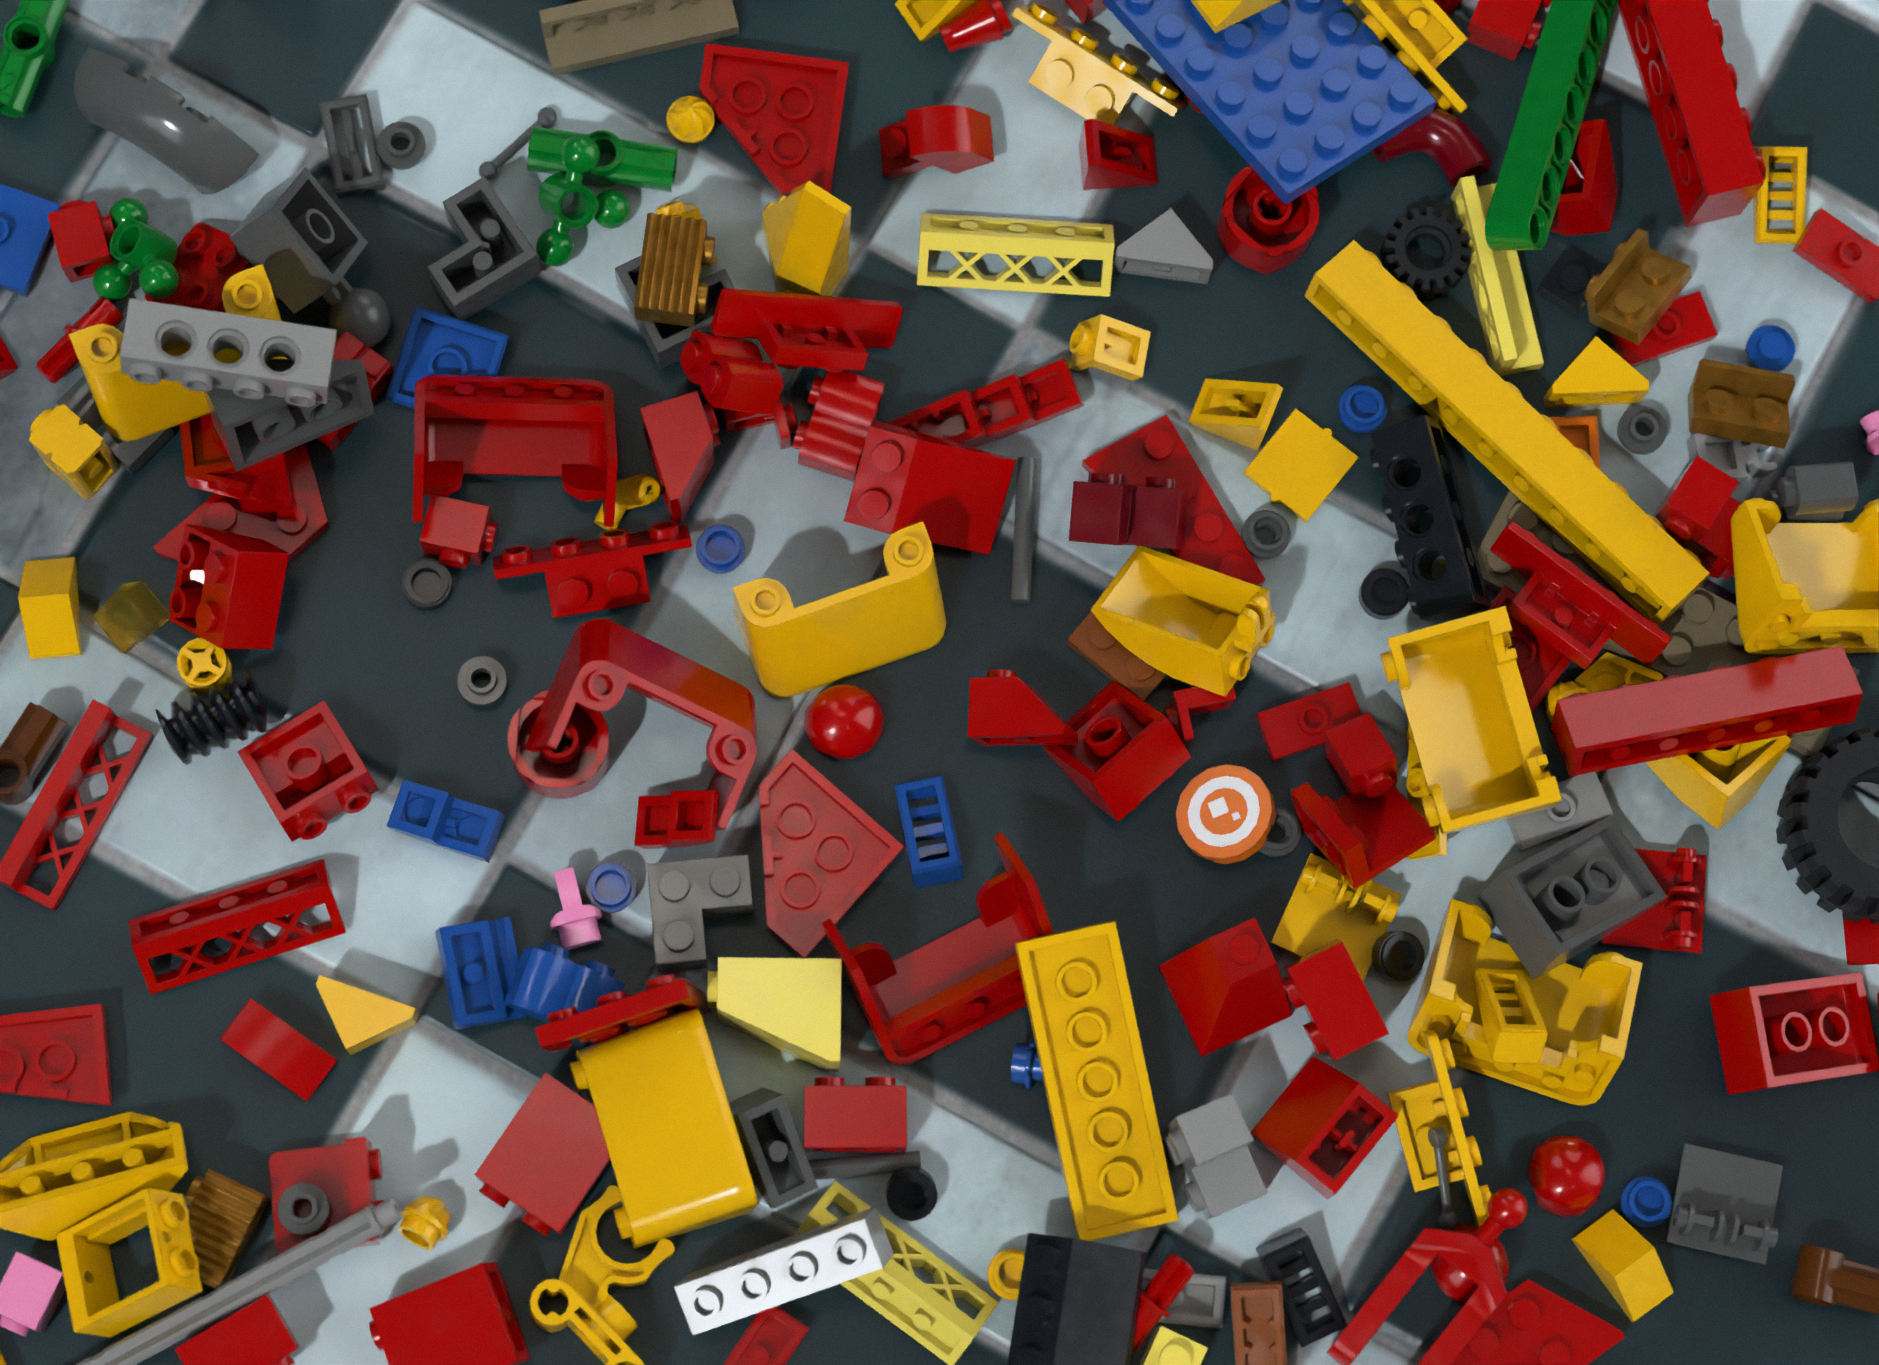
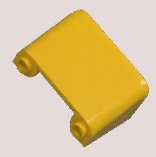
M262 264L238 272L225 283L222 300L226 313L282 321L272 287ZM107 324L92 325L69 334L103 424L109 434L117 440L126 442L139 440L210 413L204 392L187 389L182 386L181 382L161 379L156 384L141 383L129 377L130 374L121 373L120 351L123 334L114 326ZM181 341L169 342L163 348L171 356L184 355L190 349L186 343ZM223 349L217 352L214 357L221 363H235L242 356L236 350ZM278 356V357H273V358H271V359H287V358Z
M1763 498L1744 500L1732 515L1730 522L1738 631L1745 651L1750 654H1802L1812 648L1828 649L1843 646L1845 653H1879V499L1866 504L1863 512L1858 515L1853 523H1779L1781 512L1775 502L1764 500Z
M924 522L900 529L891 534L886 540L883 549V559L888 576L794 608L790 595L784 585L774 579L761 578L733 587L734 616L759 684L767 694L779 699L791 698L928 650L941 641L944 637L947 622L932 543Z
M1506 606L1390 637L1387 639L1388 652L1380 653L1387 682L1397 681L1429 792L1428 797L1422 798L1429 827L1438 825L1442 835L1556 807L1562 801L1556 777H1551L1549 771L1544 772V768L1549 762L1546 754H1543L1516 662L1518 658L1516 649L1508 648L1512 646L1509 634L1512 631Z
M1451 899L1445 910L1412 1015L1407 1036L1409 1044L1416 1051L1429 1056L1423 1031L1433 1028L1439 1040L1448 1039L1455 1065L1568 1104L1583 1106L1596 1103L1601 1098L1624 1059L1643 963L1626 958L1617 952L1607 951L1591 956L1583 969L1563 963L1533 980L1508 943L1490 937L1493 926L1490 915L1475 904ZM1475 969L1523 970L1548 1032L1542 1058L1538 1063H1496L1493 1061L1486 1041L1473 980ZM1494 991L1495 993H1514L1510 991Z
M698 1008L674 1014L576 1050L578 1061L571 1062L570 1069L577 1091L587 1090L590 1099L593 1100L621 1193L622 1207L613 1211L622 1240L631 1237L635 1249L658 1242L661 1239L671 1238L753 1211L757 1205L753 1181L707 1031Z

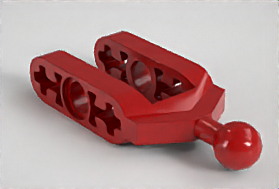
M1514 1188L1496 1190L1490 1196L1487 1203L1488 1217L1475 1233L1432 1227L1424 1228L1333 1343L1327 1354L1340 1365H1351L1435 1257L1440 1254L1479 1286L1417 1364L1451 1365L1508 1293L1491 1245L1505 1228L1511 1229L1524 1222L1528 1214V1204L1522 1193Z

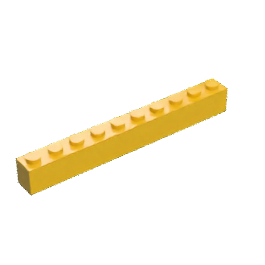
M1353 240L1314 274L1305 297L1434 419L1441 421V425L1644 617L1651 619L1660 626L1696 592L1710 574L1702 566L1696 554L1678 544L1666 532L1663 524L1657 518L1647 515L1630 499L1628 492L1622 485L1611 481L1594 465L1588 453L1569 442L1558 431L1556 424L1549 417L1537 412L1523 398L1520 390L1514 384L1504 381L1488 366L1486 359L1480 352L1469 348L1452 332L1450 325L1442 317L1434 315L1417 299L1416 294L1408 285L1396 280L1382 266L1381 261L1374 253L1364 250Z

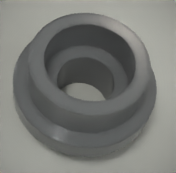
M395 122L386 126L379 134L377 150L381 160L387 166L397 170H406L416 166L423 159L426 151V142L423 133L415 125L408 122ZM398 138H406L410 141L409 146L404 150H396L392 147V144Z
M1637 406L1627 410L1617 425V435L1620 443L1628 451L1639 455L1650 454L1656 451L1664 442L1667 432L1663 417L1656 410L1646 406ZM1635 423H1646L1650 427V435L1642 436L1638 434L1635 429Z
M1261 510L1250 515L1241 531V539L1250 554L1260 559H1272L1281 555L1286 550L1291 538L1288 522L1283 516L1270 510ZM1260 529L1270 530L1274 535V540L1270 543L1261 542L1257 537V531Z
M477 656L469 659L462 665L457 676V686L460 694L466 701L477 706H487L497 702L505 693L507 675L503 666L497 660L488 656ZM486 672L491 676V682L488 686L478 688L473 684V678L477 673Z
M1275 807L1276 819L1274 825L1282 828L1284 837L1280 841H1273L1268 838L1259 851L1270 857H1282L1292 852L1297 846L1301 836V828L1294 814L1284 808Z
M298 1183L286 1189L281 1195L277 1206V1213L281 1224L288 1231L297 1235H309L317 1232L325 1225L330 1213V1204L326 1194L319 1187L310 1183ZM301 1199H308L312 1203V1212L306 1218H298L294 1213V1206Z

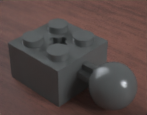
M304 167L266 193L229 238L236 245L239 254L245 261L252 264L253 267L260 264L263 265L274 296L284 302L293 314L323 296L330 305L328 325L330 329L337 330L336 340L342 333L347 331L364 343L366 347H374L385 338L391 324L389 306L385 299L376 291L365 287H351L343 277L368 242L307 168Z

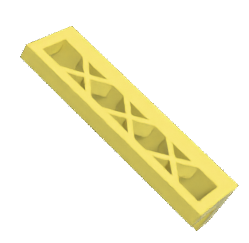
M1474 175L1462 177L1459 179L1451 195V202L1455 218H1458L1463 224L1460 232L1462 234L1468 232L1470 237L1467 248H1471V257L1467 262L1469 263L1467 268L1491 368L1499 376L1541 369L1544 361L1517 250L1493 251L1486 242L1485 222L1497 183L1477 186Z
M921 213L917 285L1110 297L1115 246L1113 224ZM929 250L950 251L960 263L949 272L928 271ZM963 252H971V254L966 256ZM987 253L998 254L1008 266L997 275H984L974 263ZM1011 255H1020V256H1019L1017 259H1014ZM1034 256L1047 257L1056 269L1045 278H1032L1022 266ZM1060 258L1068 259L1063 263V261ZM1083 259L1102 260L1100 282L1079 280L1070 269ZM967 269L971 274H966L962 272H964ZM1015 272L1019 277L1011 275ZM1064 275L1067 278V280L1059 278Z
M834 1181L809 1212L794 1235L839 1220L826 1210L832 1201L850 1215L872 1207L837 1181ZM878 1213L894 1255L883 1268L840 1284L945 1363L954 1365L999 1302ZM912 1267H922L932 1275L935 1284H925L915 1276ZM954 1298H963L977 1308L980 1312L973 1320L957 1308Z

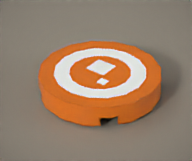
M1228 764L1208 768L1191 779L1181 793L1176 809L1178 832L1187 846L1200 857L1202 856L1205 859L1221 864L1243 861L1259 851L1268 840L1266 836L1270 832L1271 825L1274 827L1276 819L1274 797L1263 780L1245 767Z

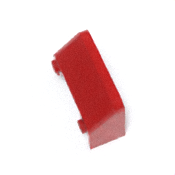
M431 375L420 379L415 384L413 522H423V495L431 496V494L447 497L461 488L463 474L562 476L563 489L575 499L586 502L602 499L604 527H614L618 456L614 394L609 385L592 379Z
M599 618L582 623L575 630L524 749L532 753L557 749L576 704L594 712L606 711L619 703L627 687L712 729L706 744V756L715 772L707 790L719 792L716 830H726L757 755L756 705L752 693L745 686L613 621Z
M1003 832L993 837L1006 871L988 880L978 891L976 906L980 917L892 961L886 948L878 943H865L850 950L832 920L828 919L822 922L835 957L842 959L841 972L886 1058L895 1065L914 1063L1027 1005L1014 942L1054 934L1034 877Z

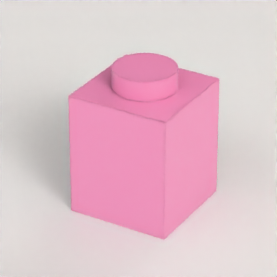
M16 1251L0 1283V1315H2L0 1326L24 1337L27 1336L30 1329L45 1333L66 1290L63 1271Z

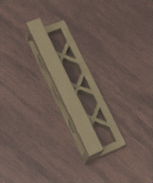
M584 0L539 10L542 34L553 76L739 34V25L732 0Z

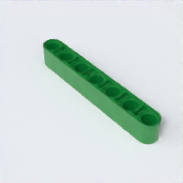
M1618 0L1551 1L1486 217V242L1493 251L1541 250L1547 242Z

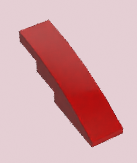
M1063 358L1020 377L1012 374L973 392H969L966 389L887 423L976 448L1039 425L1085 405L1068 361Z

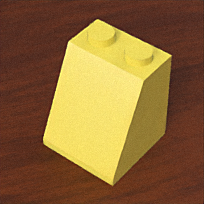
M718 957V971H708L707 1002L708 1008H717L719 1022L828 1073H839L841 1060L842 959Z

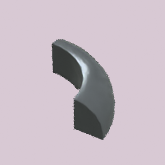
M88 48L83 55L75 72L74 94L78 109L87 121L122 137L144 150L185 179L200 193L215 194L228 188L243 176L260 155L213 116L208 118L194 108L182 107L185 97L153 76L148 80L133 71L126 73L130 68L127 62L96 49Z

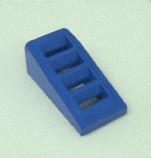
M943 775L894 785L915 888H924L963 879L962 862ZM937 797V804L909 809L908 802ZM941 817L942 822L913 827L912 822ZM945 837L946 842L917 848L916 842Z

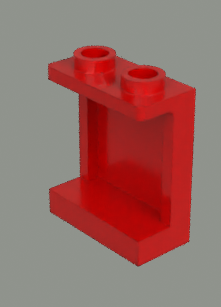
M545 1072L474 1174L484 1183L479 1192L502 1208H505L508 1202L511 1201L526 1211L521 1220L543 1236L547 1237L551 1230L562 1236L567 1229L568 1222L611 1161L594 1105Z
M497 1262L480 1263L369 1308L373 1321L369 1323L372 1339L379 1350H384L389 1365H518L531 1360Z

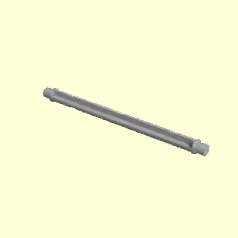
M389 1198L376 1206L370 1204L365 1209L331 1226L325 1232L305 1240L216 1288L210 1294L192 1301L76 1365H136L328 1262L329 1259L336 1255L344 1253L378 1234L384 1233L388 1225L403 1218L402 1211L394 1198Z

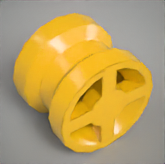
M195 638L188 641L180 649L177 656V669L180 676L195 692L209 694L208 687L214 685L220 691L227 685V679L232 675V664L224 649L203 638ZM208 671L211 672V673H208V674H203V675H201V677L199 678L200 673H205V672H208Z

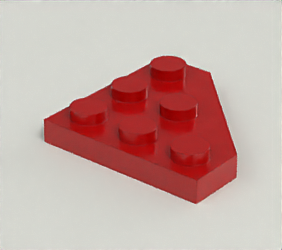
M706 43L699 94L702 99L710 104L714 114L779 196L785 195L788 197L793 189L807 181H811L831 194L849 62Z
M791 749L759 784L767 929L800 958H808L827 936L822 922L831 919L836 926L901 854L904 846L797 752Z
M669 974L647 981L645 983L646 991L635 995L627 996L623 990L601 996L595 1000L596 1008L581 1013L577 1012L576 1007L553 1012L546 1016L548 1024L536 1027L535 1030L540 1047L552 1052L572 1046L571 1039L578 1037L579 1042L591 1041V1043L628 1032V1026L635 1025L636 1028L694 1008H698L701 1015L712 1011L711 1008H708L707 995L704 991L685 979H676L674 974Z

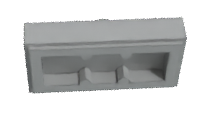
M1596 772L1577 775L1557 783L1562 801L1556 807L1506 819L1520 852L1614 815Z

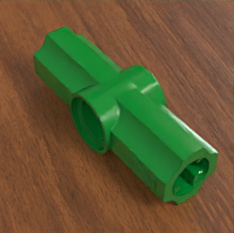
M21 0L16 16L9 20L4 27L3 40L5 44L0 54V114L15 119L17 117H26L43 70L48 68L54 60V42L70 0ZM35 37L40 39L38 44L32 49H19L20 44L27 38Z
M534 126L528 147V171L566 174L567 168L561 159L562 146L571 136L582 133ZM605 130L582 134L591 137L597 143L600 152H607L615 157L611 164L607 166L596 165L593 170L584 173L583 179H586L592 185L607 188L615 184L672 192L677 168L678 148L622 140L614 133Z

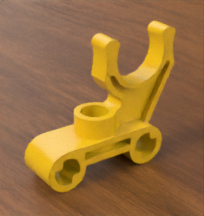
M610 1185L595 1203L581 1212L559 1279L544 1280L536 1286L531 1294L529 1314L534 1325L542 1331L557 1332L568 1326L605 1365H645L624 1342L638 1326L630 1314L608 1294L607 1289L611 1286L628 1288L645 1284L652 1273L663 1262L673 1256L675 1248L669 1239H661L648 1257L640 1262L630 1264L615 1262L606 1256L598 1245L597 1225L605 1213L621 1204L619 1187ZM544 1296L551 1300L560 1296L564 1299L567 1310L560 1316L554 1311L546 1316L540 1311L538 1302Z

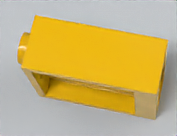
M146 1188L56 1235L75 1333L110 1338L203 1291L198 1270L199 1261L194 1251L189 1226V1212L185 1205L183 1194ZM149 1225L160 1281L120 1301L109 1245Z

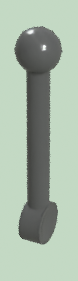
M549 107L542 108L538 112V120L493 161L484 162L480 165L478 170L480 177H485L488 181L494 179L498 173L497 169L530 140L534 126L542 128H552L557 122L556 112Z
M1436 1126L1428 1130V1139L1434 1147L1443 1211L1439 1216V1223L1443 1229L1452 1230L1457 1227L1459 1218L1452 1210L1444 1145L1447 1144V1135L1442 1126Z

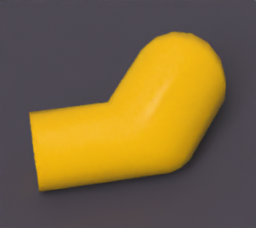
M637 474L617 480L614 527H604L603 503L595 517L594 523L606 530L618 529L627 510L649 505L660 497L661 485L659 481L648 474Z

